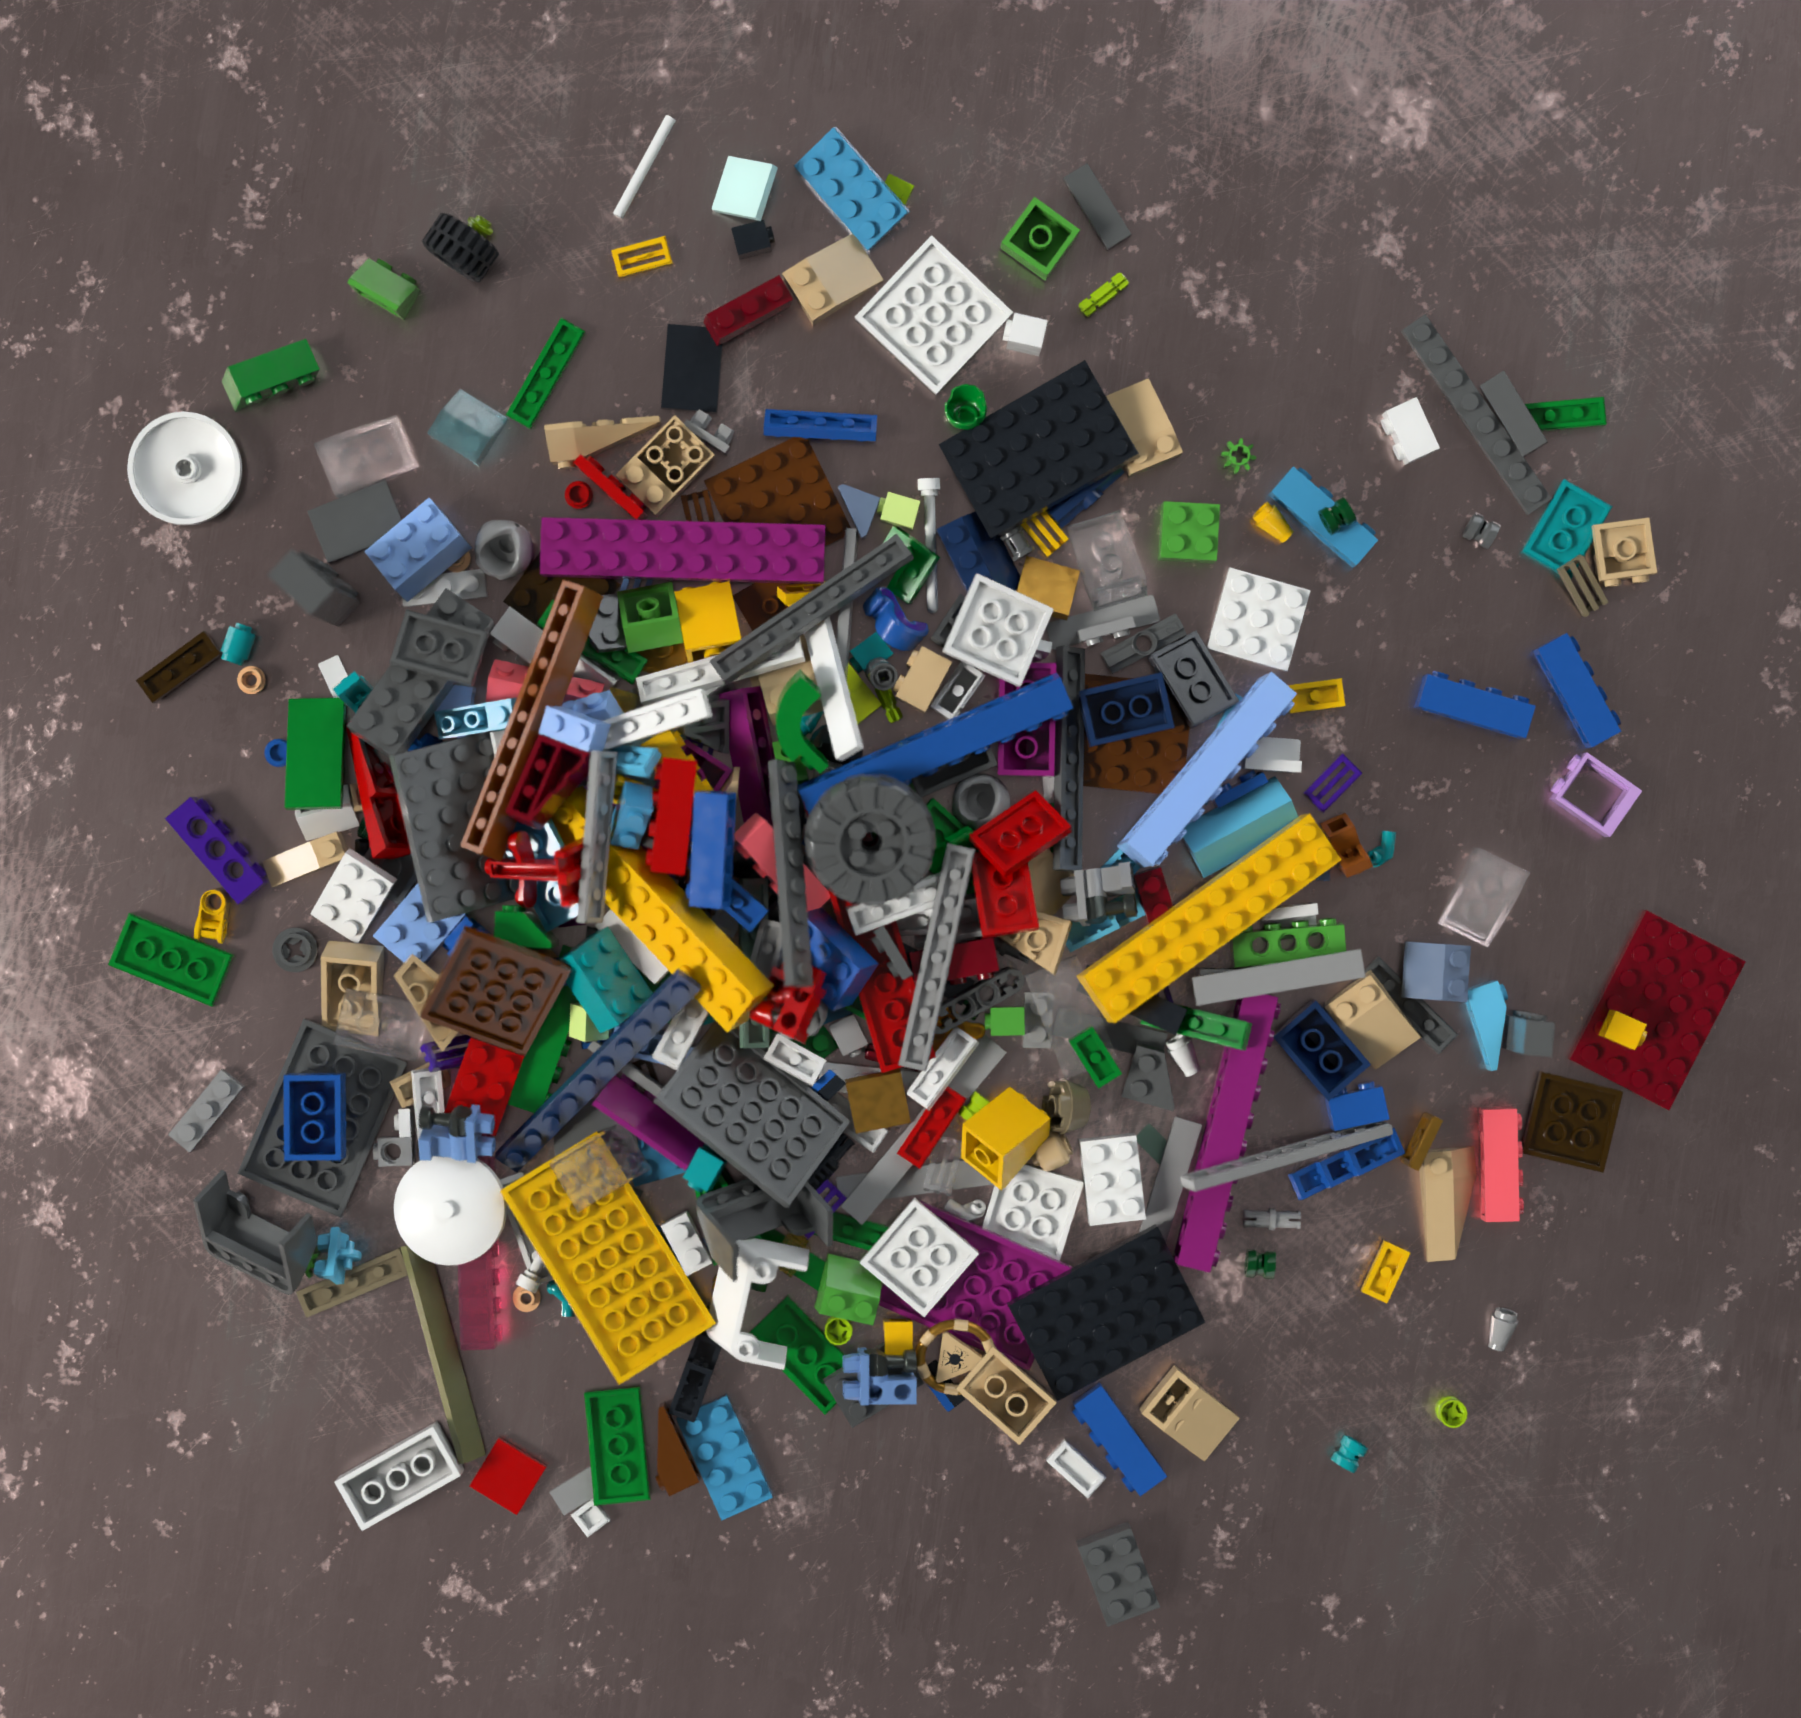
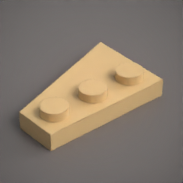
M1037 912L1039 930L997 936L1056 976L1073 923L1066 919Z
M411 954L394 974V978L420 1017L421 1009L439 975L415 955ZM420 1018L439 1049L443 1052L458 1032Z

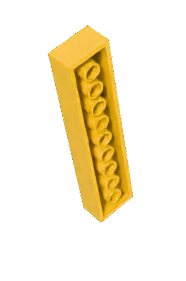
M584 786L576 788L551 817L565 846L584 837L588 793ZM609 845L605 904L672 974L679 968L700 983L701 990L694 998L727 1033L748 1021L750 1010L764 1000L774 985L700 907L689 906V899L686 893L667 873L650 872L651 865H646L647 852L640 845L638 850Z
M1311 814L1300 815L1076 977L1107 1022L1116 1023L1340 862L1341 858Z

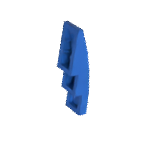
M1392 1128L1393 1135L1341 1149L1287 1174L1298 1200H1304L1326 1188H1332L1352 1177L1365 1174L1405 1154L1395 1128Z

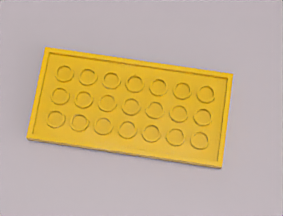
M597 1131L500 1190L504 1200L618 1385L716 1324Z

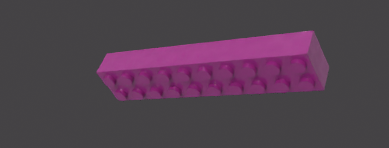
M541 517L540 575L543 577L823 584L826 528L825 525Z
M1264 994L1236 999L1232 1018L1252 1023L1246 1051L1228 1046L1224 1047L1194 1172L1237 1160L1239 1156L1244 1157L1247 1147V1141L1244 1140L1246 1129H1251L1254 1119V1113H1251L1250 1110L1252 1102L1258 1101L1261 1086L1257 1082L1259 1074L1264 1075L1268 1061L1267 1058H1264L1266 1047H1271L1274 1038V1031L1271 1030L1273 1019H1278L1281 1010V1003L1277 1002L1278 997ZM1238 1179L1199 1191L1189 1189L1173 1253V1258L1177 1265L1209 1273L1212 1266H1217L1220 1256L1217 1244L1218 1240H1223L1227 1223H1224L1225 1211L1230 1212L1234 1196L1231 1195L1230 1191L1232 1184L1237 1185Z

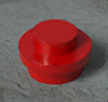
M574 481L567 486L565 500L572 508L584 509L592 502L593 492L587 483Z

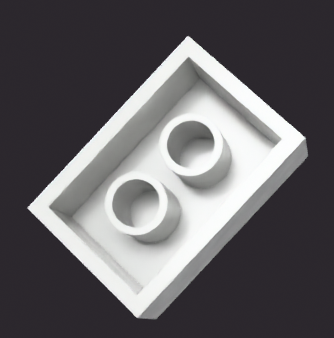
M1126 1133L1078 1139L1089 1225L1145 1220L1146 1214L1136 1134Z

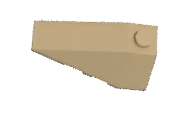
M659 416L624 418L620 420L619 424H614L613 420L605 419L593 422L592 426L587 427L586 424H582V421L544 425L550 461L553 466L558 465V469L574 468L575 464L573 462L580 454L586 459L589 455L594 457L660 426L661 419Z
M1474 1146L1429 1149L1419 1170L1427 1262L1456 1259L1476 1178Z

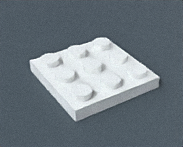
M1229 568L1206 646L1207 649L1287 672L1311 590Z
M976 574L942 652L1020 687L1054 609L980 574Z
M1025 1164L1002 1191L994 1185L982 1228L1060 1261L1084 1181L1052 1171L1047 1172L1042 1168Z
M914 1197L860 1260V1264L925 1317L978 1256L979 1251Z

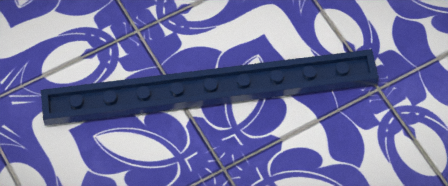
M678 968L495 1152V1159L518 1173L701 990L700 983Z

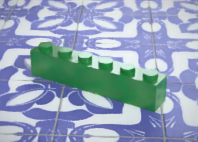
M563 944L559 957H562L574 946ZM569 986L562 987L526 1056H524L508 1105L535 1113L553 1095L550 1094L552 1084H558L563 1068L559 1067L562 1056L567 1058L572 1042L568 1041L570 1003H579Z

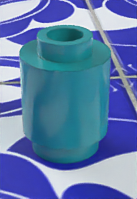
M237 622L235 627H228L220 650L223 652L221 659L243 666L244 660H248L256 637L255 634L251 633V627Z

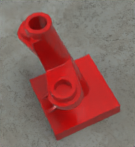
M517 831L508 838V847L513 851L515 859L503 858L502 861L488 858L485 862V872L492 878L519 879V889L516 891L515 900L522 908H531L535 905L537 900V880L557 881L561 906L572 907L578 904L584 837L554 851L555 859H535L528 833Z

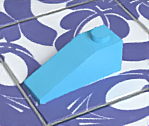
M1490 980L1469 987L1468 999L1465 1002L1486 1068L1490 1071H1495L1498 1068L1507 1009L1505 1000H1508L1505 986L1503 984L1499 985L1497 980Z

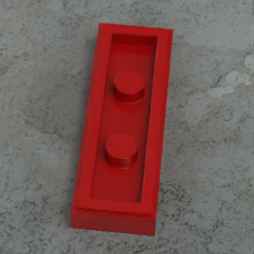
M947 1086L930 1111L927 1109L924 1111L897 1154L921 1169L967 1098Z

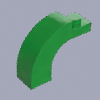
M800 669L786 683L779 695L775 713L776 731L783 751L792 762L801 754L800 760L811 771L815 768L821 774L828 767V759L805 737L800 727L804 713L821 696V690Z

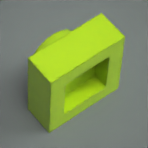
M889 173L885 183L901 202L906 205L914 185Z

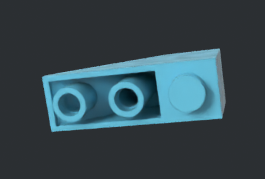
M517 698L434 712L439 740L505 729Z

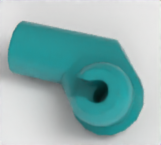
M1382 831L1381 845L1367 852L1373 867H1380L1392 859L1396 832Z
M554 1280L549 1281L547 1284L548 1293L553 1294L562 1301L561 1316L574 1317L575 1313Z

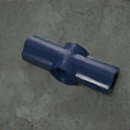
M1122 467L1047 509L1046 512L1062 529L1083 509L1087 510L1104 494L1103 492L1120 478L1125 471Z

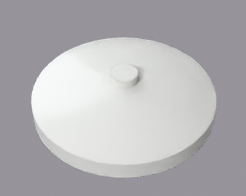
M174 412L153 420L138 434L128 457V479L136 499L149 513L171 524L196 525L217 517L231 504L241 484L242 460L234 439L219 423L198 413Z
M433 1156L431 1161L420 1160L403 1176L395 1194L394 1217L398 1231L408 1247L427 1261L441 1265H459L470 1262L486 1253L496 1243L503 1231L507 1216V1203L500 1193L503 1186L495 1172L478 1158L476 1163Z

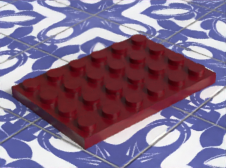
M1644 910L1568 1059L1658 1106L1670 1110L1746 961L1650 911ZM1609 1010L1618 1011L1647 1024L1645 1027L1647 1035L1640 1047L1637 1046L1636 1050H1632L1599 1036Z

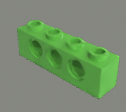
M1336 918L1319 919L1320 924L1309 925L1308 920L1292 921V927H1281V923L1264 924V929H1253V925H1251L1230 940L1232 966L1267 965L1346 951L1344 924L1337 922ZM1315 932L1321 933V944L1317 947H1311L1308 941L1310 935ZM1285 935H1293L1294 945L1290 949H1283L1280 942ZM1258 937H1264L1267 941L1265 949L1259 952L1254 951L1253 941Z

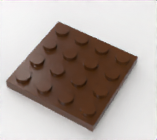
M793 437L704 480L723 522L825 525V547L844 539L845 530L851 528L809 440L802 437Z
M1085 673V690L1134 678ZM1167 689V697L1175 728L1089 747L1084 726L1083 786L1161 794L1186 765L1190 729Z
M465 925L421 1009L420 1018L526 1056L568 978L571 966Z

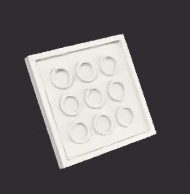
M931 235L855 316V319L937 395L1007 319L1011 317L1013 311Z

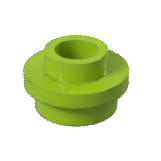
M476 215L475 218L469 216L467 219L469 222L468 226L485 238L488 235H492L493 230L489 228L491 223L480 215Z

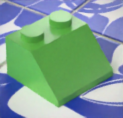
M368 258L349 278L347 283L356 293L405 320L421 292L415 285L417 281L403 272L401 276L391 272L393 267L379 258L376 262Z
M672 581L617 592L628 653L684 643Z
M828 1253L814 1308L819 1314L874 1325L880 1301L881 1281L862 1266L860 1260Z

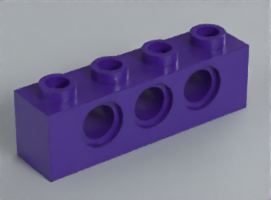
M197 797L188 798L165 818L166 821L237 904H244L269 883L265 878L267 875L266 871L259 863L255 862L253 864L246 856L249 853L240 841L234 842L228 835L231 832L228 826L221 819L218 821L214 819L210 814L212 808L203 798L199 800ZM201 819L207 824V830L203 835H199L195 831V824ZM217 841H221L225 845V853L220 857L216 856L213 852V846ZM236 862H239L244 869L242 876L239 878H235L231 873L232 865Z

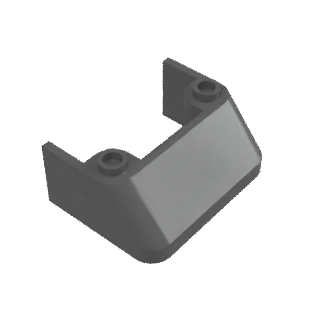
M221 1170L193 1199L205 1249L216 1259L284 1294L291 1295L299 1287L317 1245L312 1215L306 1213L295 1227L288 1232L252 1214L247 1197L240 1192L230 1190L227 1174Z
M749 1178L703 1194L696 1201V1212L711 1257L732 1282L738 1280L737 1257L739 1256V1246L736 1243L737 1240H745L784 1226L788 1232L797 1236L814 1231L827 1247L833 1245V1209L808 1182L805 1183L787 1208L782 1206Z

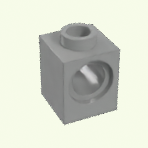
M854 1013L828 1025L843 1056L849 1054L850 1058H853L866 1051L864 1046L868 1045V1041Z
M415 1135L411 1137H379L377 1143L373 1144L374 1160H378V1167L414 1165L416 1163ZM393 1143L400 1147L401 1154L399 1158H392L388 1155L387 1148L389 1144Z

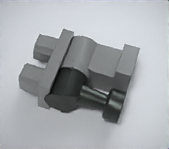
M1130 862L1119 863V866L1093 868L1084 871L1076 870L1074 871L1075 876L1060 879L1062 895L1077 896V903L1063 905V917L1066 920L1080 922L1082 927L1091 926V924H1101L1107 919V916L1125 913L1127 918L1137 917L1134 873ZM1125 895L1123 901L1108 902L1107 897Z

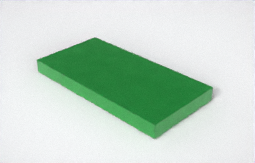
M340 698L288 700L284 805L286 810L342 809L346 703Z
M129 913L108 965L214 1007L235 954Z
M787 1295L748 1333L754 1335L758 1341L787 1346L786 1363L782 1371L826 1415L837 1402L823 1379L843 1367V1355L846 1354L837 1345L830 1343L825 1336V1332Z
M641 1386L584 1392L594 1506L651 1500Z

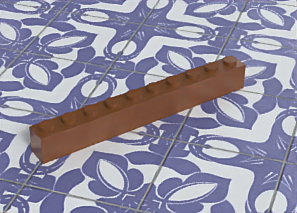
M566 580L562 581L463 837L461 847L502 861L508 846V838L513 833L517 822L506 814L505 811L538 738L546 706H561L602 602V595L584 586Z

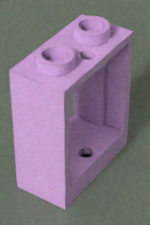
M1581 753L1580 756L1576 754L1566 767L1569 771L1564 779L1558 778L1550 791L1553 794L1550 800L1603 837H1611L1642 790L1589 753ZM1584 765H1587L1623 790L1601 823L1563 798Z

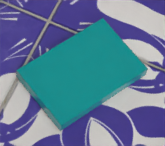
M1563 479L1521 553L1558 573L1556 569L1579 554L1585 556L1593 542L1591 526L1603 524L1613 506ZM1568 569L1566 572L1568 573L1570 579H1572L1573 574L1571 570Z

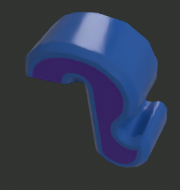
M877 587L863 603L865 615L875 619L877 634L885 643L895 649L913 651L929 632L927 623L908 621L894 593L888 588Z

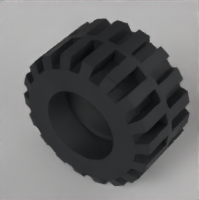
M440 213L422 239L424 247L431 254L473 282L480 283L500 255L496 247L485 237L461 220L446 213Z

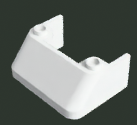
M753 1237L737 1240L736 1243L739 1246V1256L737 1257L738 1280L732 1282L720 1267L718 1268L709 1310L716 1324L706 1329V1333L710 1339L740 1361L784 1370L787 1346L758 1341L754 1335L741 1332L740 1330L751 1282L759 1284L771 1282L777 1274L778 1266L807 1271L809 1249Z

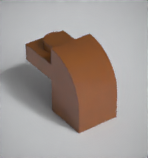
M1346 812L1320 823L1322 832L1341 858V861L1336 865L1339 871H1343L1347 878L1373 867L1370 857L1360 844L1356 828Z

